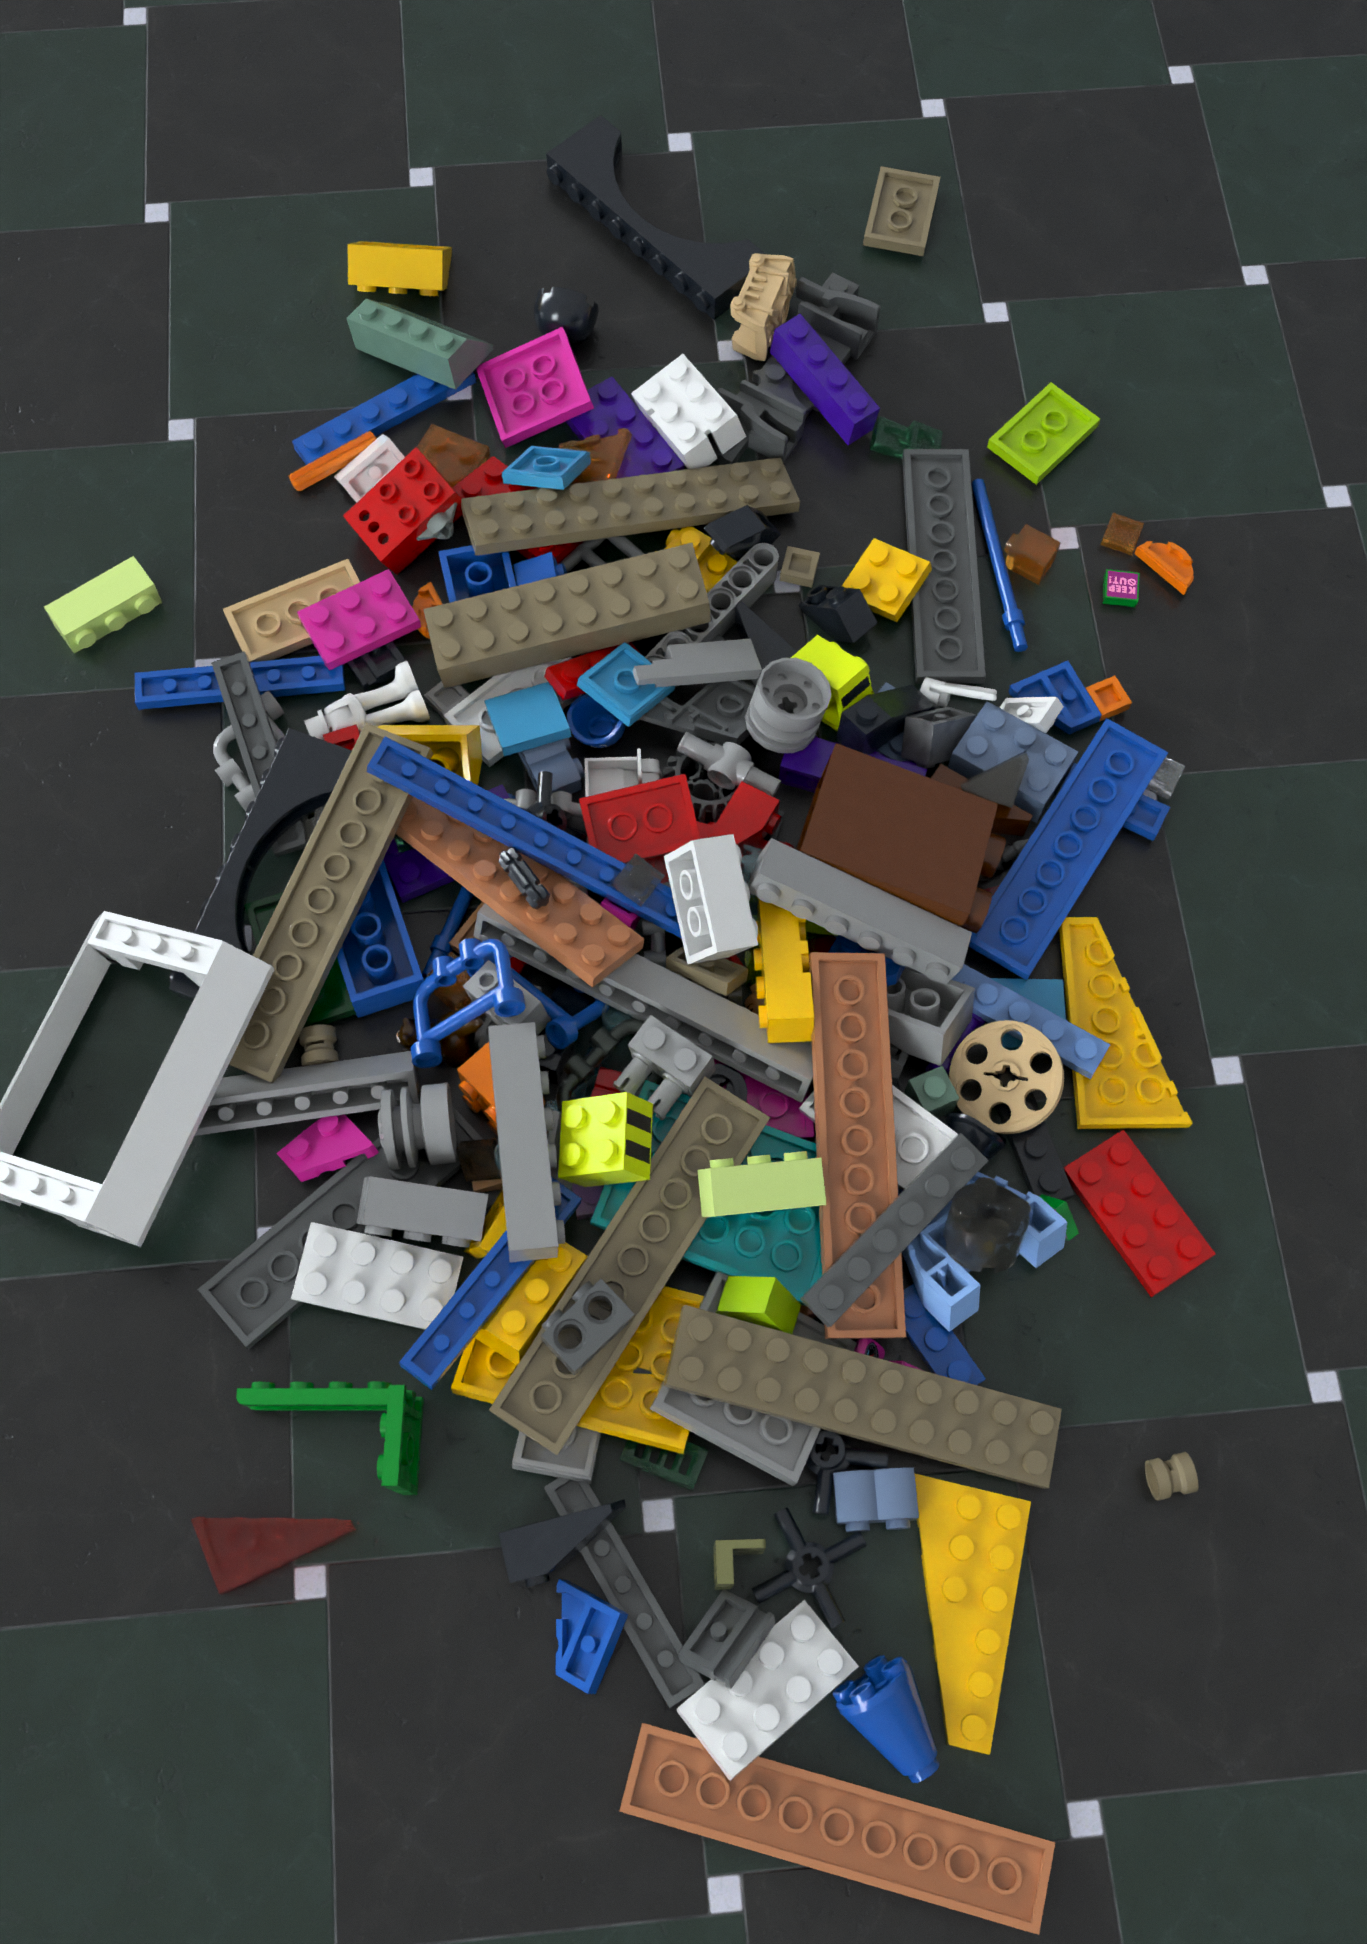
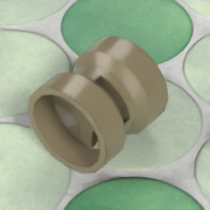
M313 1025L302 1029L299 1035L300 1045L304 1048V1054L301 1056L302 1066L339 1061V1054L334 1050V1044L337 1041L335 1027L331 1025Z
M1188 1453L1174 1454L1167 1461H1163L1160 1458L1145 1461L1147 1483L1151 1494L1157 1501L1170 1498L1174 1492H1181L1185 1495L1198 1491L1197 1472Z

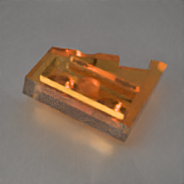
M622 428L618 429V434L601 438L598 434L586 437L582 441L573 440L561 443L559 449L590 452L591 464L571 483L616 479L632 437L630 431Z

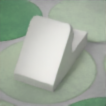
M1057 697L1006 698L999 708L1047 733L1064 706Z

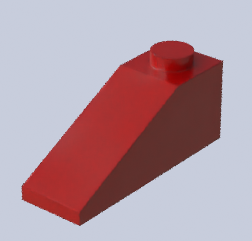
M741 781L707 838L734 834L735 843L739 846L741 854L744 855L760 845L767 833L773 835L782 818L778 814L780 800Z

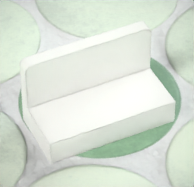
M382 434L342 468L334 478L357 503L405 457L391 439Z

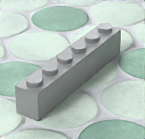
M771 838L758 856L748 887L750 893L757 896L761 901L772 903L791 912L798 918L806 919L824 927L828 932L854 941L864 949L885 953V956L892 959L895 963L914 969L933 981L947 984L963 968L972 932Z
M535 1022L488 1026L509 1261L519 1262L558 1258V1244H565V1229L563 1220H556L554 1206L561 1205V1192L559 1181L552 1182L550 1168H557V1155L555 1144L548 1145L546 1132L553 1131V1117L551 1107L544 1108L543 1095L549 1094L548 1072L540 1071L539 1059L545 1058L544 1036H536Z
M411 1051L286 1068L283 1069L280 1077L273 1083L251 1074L223 1077L195 1136L378 1110L381 1105V1091L386 1089H393L397 1105H400V1091L403 1087H408L413 1103H419L420 1083L417 1067L412 1063Z

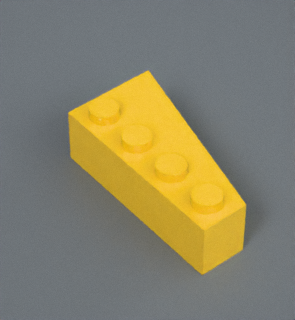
M758 898V921L756 923L758 926L757 941L759 948H753L754 971L761 970L762 976L756 977L757 999H764V1005L758 1006L759 1028L767 1029L768 1043L812 1041L814 1008L811 973L808 972L809 950L808 940L806 941V919L798 918L791 912L772 903L763 902Z

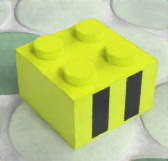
M817 635L791 657L812 663L823 672L829 681L831 698L821 721L838 731L843 711L867 695L874 694L869 675L870 669L867 663L862 658L854 657L845 652L835 642H829Z
M628 1092L562 1101L558 1178L583 1187L650 1180L653 1103Z

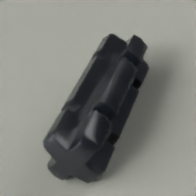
M515 848L503 850L499 854V864L508 873L507 875L522 895L527 896L525 899L531 907L539 909L542 906H546L549 903L550 893L542 884H539L540 880L528 864L522 860L523 858Z

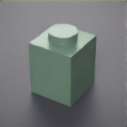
M943 1065L910 1079L904 1091L905 1095L936 1118L953 1112L959 1100V1096Z

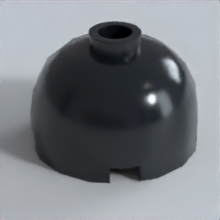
M552 287L550 293H544V288L538 291L534 304L535 323L542 335L563 327L570 345H574L584 341L593 331L599 312L598 304L594 301L592 307L586 303V295L571 289Z

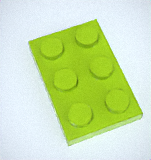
M1050 382L989 439L987 448L1037 485L1098 427L1100 418Z

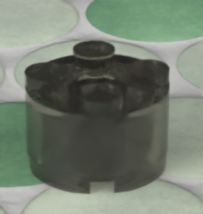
M986 1177L979 1178L975 1183L962 1187L953 1196L943 1229V1237L946 1242L945 1249L948 1255L959 1265L972 1271L982 1272L983 1268H996L995 1272L1007 1270L1018 1258L1029 1225V1214L1031 1211L1029 1203L1019 1198L1012 1191L997 1185L994 1180Z

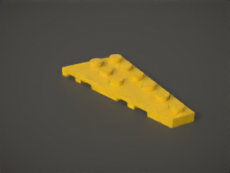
M915 1474L919 1512L917 1526L921 1540V1557L929 1617L933 1631V1648L938 1669L939 1693L946 1745L990 1755L1031 1501Z

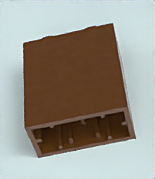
M836 743L816 786L796 850L977 934L984 923L992 900V892L977 887L980 875L987 878L993 876L1001 860L1006 838L991 833L998 806L997 803Z

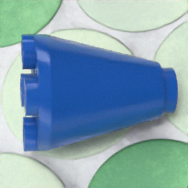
M880 1655L864 1666V1675L855 1681L849 1680L839 1685L832 1695L837 1701L836 1707L840 1714L903 1776H908L912 1783H917L931 1776L939 1768L940 1763L936 1758L937 1748L910 1664L902 1657L887 1661L884 1655Z

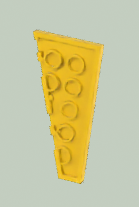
M1066 917L1059 928L1067 1020L1110 1044L1091 1080L1072 1069L1077 1129L1189 1128L1193 1123L1179 1102L1175 1084L1167 1076L1161 1063L1162 1056L1139 1007L1135 1006L1129 993L1130 987L1126 978L1122 977L1113 959L1115 956L1098 918Z

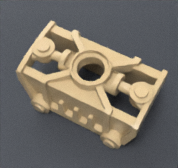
M755 253L750 258V271L738 297H734L730 304L731 316L735 318V321L741 323L739 330L733 334L732 348L734 351L754 360L765 361L768 348L772 344L775 328L786 321L797 279L793 258L784 255Z

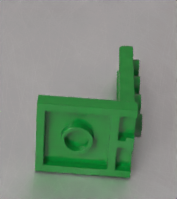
M337 1381L329 1382L328 1388H314V1383L291 1382L290 1388H275V1383L252 1382L251 1388H237L236 1399L238 1403L248 1406L254 1411H387V1413H382L380 1419V1434L382 1438H385L384 1454H380L377 1461L378 1479L382 1480L381 1486L401 1495H418L424 1398L416 1397V1392L413 1390H406V1385H392L389 1382L374 1381L368 1382L367 1388H353V1383Z

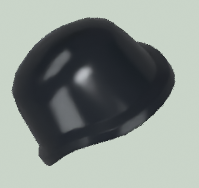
M961 1113L946 1114L947 1126L957 1134L962 1133L988 1160L992 1159L1006 1146V1139L1000 1133H995L977 1119Z

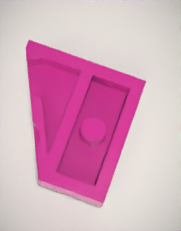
M343 1114L319 1118L277 1152V1155L301 1182L318 1177L325 1171H334L346 1167L345 1160L364 1153L367 1158H371L377 1155L379 1151L358 1127Z

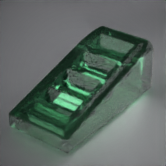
M627 1440L619 1459L620 1461L694 1491L709 1450L687 1441L684 1454L677 1453L670 1470L664 1468L669 1450L662 1449L656 1464L649 1462L654 1446L646 1445L642 1457L638 1458L634 1456L639 1442ZM687 1453L693 1456L685 1476L678 1472Z

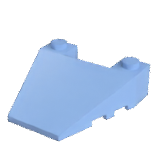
M977 1172L902 1251V1255L922 1305L950 1332L979 1311L981 1285L969 1274L970 1271L1008 1244L1037 1268L1064 1248L1067 1221L1041 1197L1031 1192L1023 1194L1009 1187L1008 1181L998 1176L993 1179ZM898 1187L899 1196L903 1192V1190Z

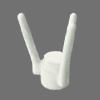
M928 677L924 679L920 692L936 705L935 709H939L940 706L947 707L951 694L990 701L997 699V691L995 689L947 683Z

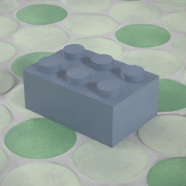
M987 701L952 752L948 768L1033 815L1031 820L1037 823L1066 779L1075 762L1078 751Z

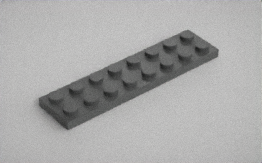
M904 449L902 463L908 553L930 561L932 566L931 572L911 601L916 684H922L926 677L954 684H984L986 673L969 449Z
M454 1107L457 1140L456 1163L431 1165L426 1150L419 1149L416 1167H409L406 1153L402 1151L401 1169L390 1170L379 1137L373 1142L379 1151L377 1155L371 1158H367L365 1153L356 1156L346 1167L338 1171L197 1289L248 1350L304 1303L291 1300L311 1222L382 1237L383 1235L364 1233L366 1225L357 1224L364 1177L371 1176L440 1187L465 1166L477 1152H481L487 1147L484 1139Z

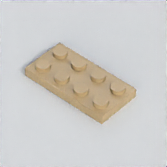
M346 559L226 607L223 611L242 652L245 651L250 662L274 660L313 644L299 620L297 611L358 584L360 581L349 559Z

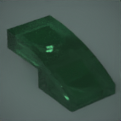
M879 416L873 428L870 450L902 458L904 449H940L943 431L915 420L909 427Z

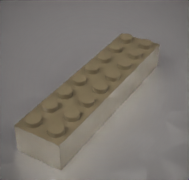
M693 543L423 609L437 670L444 688L711 622L710 604Z

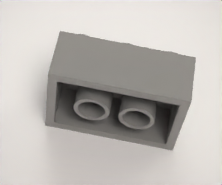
M371 1176L364 1177L357 1224L366 1225L364 1233L391 1237L392 1229L404 1230L403 1238L431 1242L432 1235L443 1236L441 1244L470 1248L471 1240L481 1242L488 1194Z

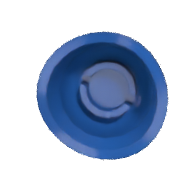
M588 694L577 698L568 709L567 722L570 731L583 744L604 748L615 744L622 738L625 724Z

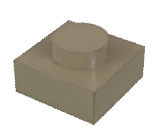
M788 546L780 573V581L812 588L820 553Z

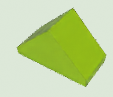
M728 1276L716 1313L793 1334L801 1304L776 1277Z

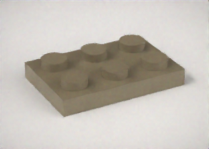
M881 166L863 246L924 257L941 177Z

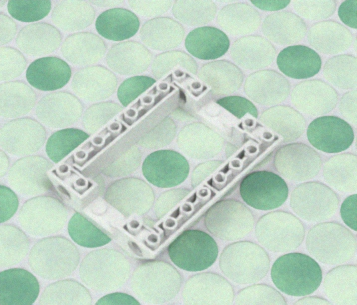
M104 911L95 920L0 1102V1200L17 1206L24 1203L63 1216L79 1227L141 1247L275 968L222 940ZM106 958L116 960L122 966L140 970L143 963L182 972L200 988L103 1185L13 1156L28 1123L111 964Z

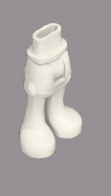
M404 661L396 666L395 679L391 683L364 693L346 694L341 699L328 705L324 709V714L322 710H318V716L307 719L304 722L310 736L324 740L323 734L357 724L358 730L361 733L365 723L378 727L379 725H390L408 720L425 722L430 720V716L408 661ZM405 699L395 706L370 714L365 712L380 705Z

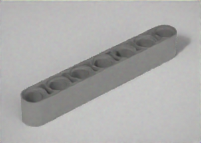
M759 543L753 546L707 593L711 622L669 632L645 658L652 663L653 660L664 659L668 645L709 642L716 635L723 636L735 623L736 605L742 601L750 608L776 580L779 558L777 549L768 543ZM715 608H724L725 610H717ZM694 630H703L704 632L698 633L694 632Z

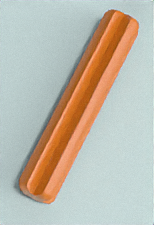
M371 431L360 435L289 475L291 484L297 491L308 488L344 468L377 438Z

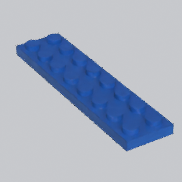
M1106 718L992 896L984 923L977 934L972 933L969 947L1027 981L1163 763L1168 752Z

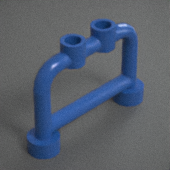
M468 938L460 942V956L456 959L450 956H440L433 960V974L421 982L413 999L417 1042L411 1046V1057L414 1066L418 1068H431L439 1065L442 1062V1051L439 1041L494 1007L495 1013L501 1017L517 1016L525 1010L523 991L514 987L508 949L499 939H487L481 942L475 938ZM493 954L499 986L431 1028L428 1001L432 992L438 987H448L455 984L457 975L466 969L480 968L484 964V958Z
M490 954L484 958V964L488 960L495 964L493 954ZM480 968L466 969V971L472 977ZM512 968L513 979L541 1001L548 1016L552 1019V1021L547 1023L545 1033L549 1042L558 1049H564L575 1042L578 1038V1030L602 1016L609 1008L608 1004L594 998L595 1002L571 1016ZM574 988V990L577 991L578 993H584V992H582V991H580V990Z

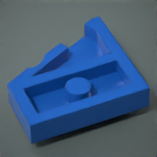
M1068 660L1010 685L1008 691L1013 698L1057 697L1064 707L1056 717L1054 725L1067 734H1072L1099 722L1102 716Z
M559 1579L557 1593H562V1619H556V1637L559 1643L558 1651L556 1652V1675L587 1694H596L628 1613L569 1580Z

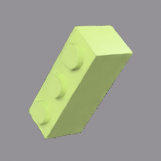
M132 556L46 605L44 608L58 632L73 653H76L83 648L92 646L97 640L112 631L121 629L126 623L138 616L149 613L157 605L161 604L162 601L154 583L135 557Z
M807 1151L784 1153V1161L771 1162L770 1155L747 1157L748 1165L734 1166L733 1158L710 1160V1168L697 1170L702 1217L826 1205L822 1158L808 1159Z

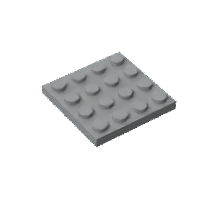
M719 1271L715 1273L699 1309L716 1313L726 1279L729 1275ZM799 1312L793 1335L854 1351L857 1345L856 1342L851 1339H825L824 1325ZM663 1380L650 1410L791 1486L798 1482L820 1428L663 1386Z

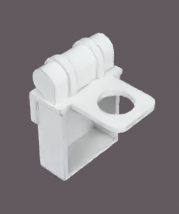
M637 749V757L584 758L586 797L662 778L659 760L641 759V749Z

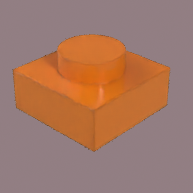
M1115 675L1086 687L1087 692L1102 714L1100 721L1129 710L1132 704Z

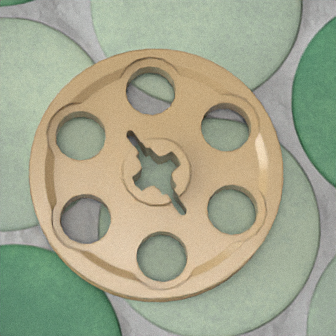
M1004 1020L985 1024L966 1036L952 1058L949 1079L959 1096L957 1106L963 1114L977 1119L995 1133L1015 1134L1036 1127L1051 1115L1059 1103L1063 1092L1064 1069L1056 1048L1042 1032L1022 1022ZM1015 1030L1022 1034L1023 1042L1018 1049L1010 1051L1003 1047L1002 1038L1007 1032ZM976 1044L985 1046L988 1051L986 1060L980 1064L970 1063L967 1057L968 1050ZM1045 1053L1051 1056L1052 1067L1046 1073H1036L1031 1066L1032 1059L1037 1054ZM1010 1067L1013 1075L1021 1079H1028V1081L1016 1079L1015 1081H1009L1007 1087H1003L1001 1080L995 1076H987L985 1074H1002L1006 1068ZM972 1080L979 1082L982 1088L979 1098L974 1101L965 1100L961 1093L963 1085ZM1034 1090L1044 1092L1047 1098L1045 1106L1038 1111L1028 1109L1025 1103L1027 1095ZM997 1104H1006L1011 1110L1010 1119L1004 1124H996L991 1120L990 1112Z

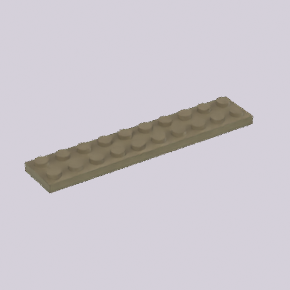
M781 457L568 485L564 490L539 488L462 498L461 510L475 556L705 525L746 505L760 510L765 516L799 512L800 500Z
M365 723L253 954L254 957L266 962L275 969L229 1065L271 1083L280 1077L413 798L412 795L366 772L367 765L385 736L431 760L434 754L432 749Z
M704 1076L651 1158L650 1180L637 1181L551 1313L552 1315L558 1309L565 1313L576 1303L571 1297L586 1282L590 1281L595 1285L602 1279L635 1314L633 1320L576 1375H573L541 1341V1335L546 1331L542 1327L490 1407L489 1412L558 1456L708 1218L702 1217L697 1170L710 1168V1160L733 1158L734 1166L741 1165L768 1123L769 1116ZM596 1300L589 1305L588 1312L596 1320H605L611 1315V1308L607 1302ZM566 1328L560 1332L558 1341L564 1348L573 1349L579 1346L582 1337L576 1329Z
M684 1305L681 1309L663 1385L1041 1489H1047L1050 1485L1062 1409L688 1305Z

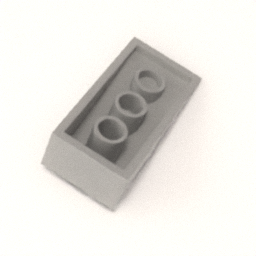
M906 966L897 984L887 987L890 1043L909 1055L941 1066L972 1020L975 988L952 979L947 984L933 981L926 975Z

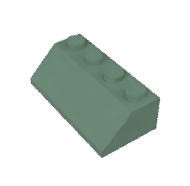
M365 299L346 318L356 349L455 390L493 351V344L395 305Z

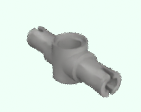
M686 732L678 745L677 752L703 764L704 769L707 770L708 778L721 788L732 790L743 781L774 797L780 786L781 780L754 767V762L751 761L749 752L736 743L725 742L723 746L719 744L713 746Z

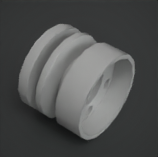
M781 658L770 662L761 671L745 715L746 726L752 738L764 748L777 753H795L805 749L814 740L820 722L827 710L831 698L829 681L816 666L799 658Z
M448 1082L423 1085L420 1103H413L408 1087L401 1088L400 1105L396 1103L393 1089L381 1091V1105L378 1112L379 1137L390 1170L401 1169L402 1151L406 1153L410 1168L417 1166L419 1149L426 1150L431 1165L457 1162L454 1110Z

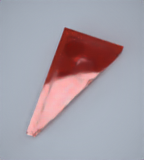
M196 1517L191 1519L218 1592L222 1595L356 1530L352 1520L247 1519L241 1517Z

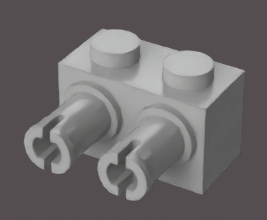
M650 1015L629 1042L628 1047L633 1059L619 1078L614 1081L613 1086L621 1093L628 1092L634 1095L651 1072L658 1074L664 1080L649 1098L648 1102L653 1103V1114L655 1112L656 1117L664 1120L666 1114L680 1095L683 1093L692 1097L704 1076L710 1079L716 1070L713 1056Z

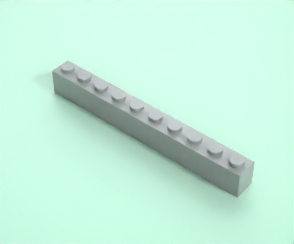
M484 903L477 912L474 937L482 941L499 939L506 945L509 955L635 1019L646 1021L652 1015L706 1051L714 1059L801 1103L812 1086V1041L768 1043L767 1029L759 1028L757 1014L638 954L632 956L592 988L487 904Z

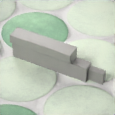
M751 639L668 645L664 659L653 660L651 665H639L633 668L637 685L655 684V687L758 679L762 671Z

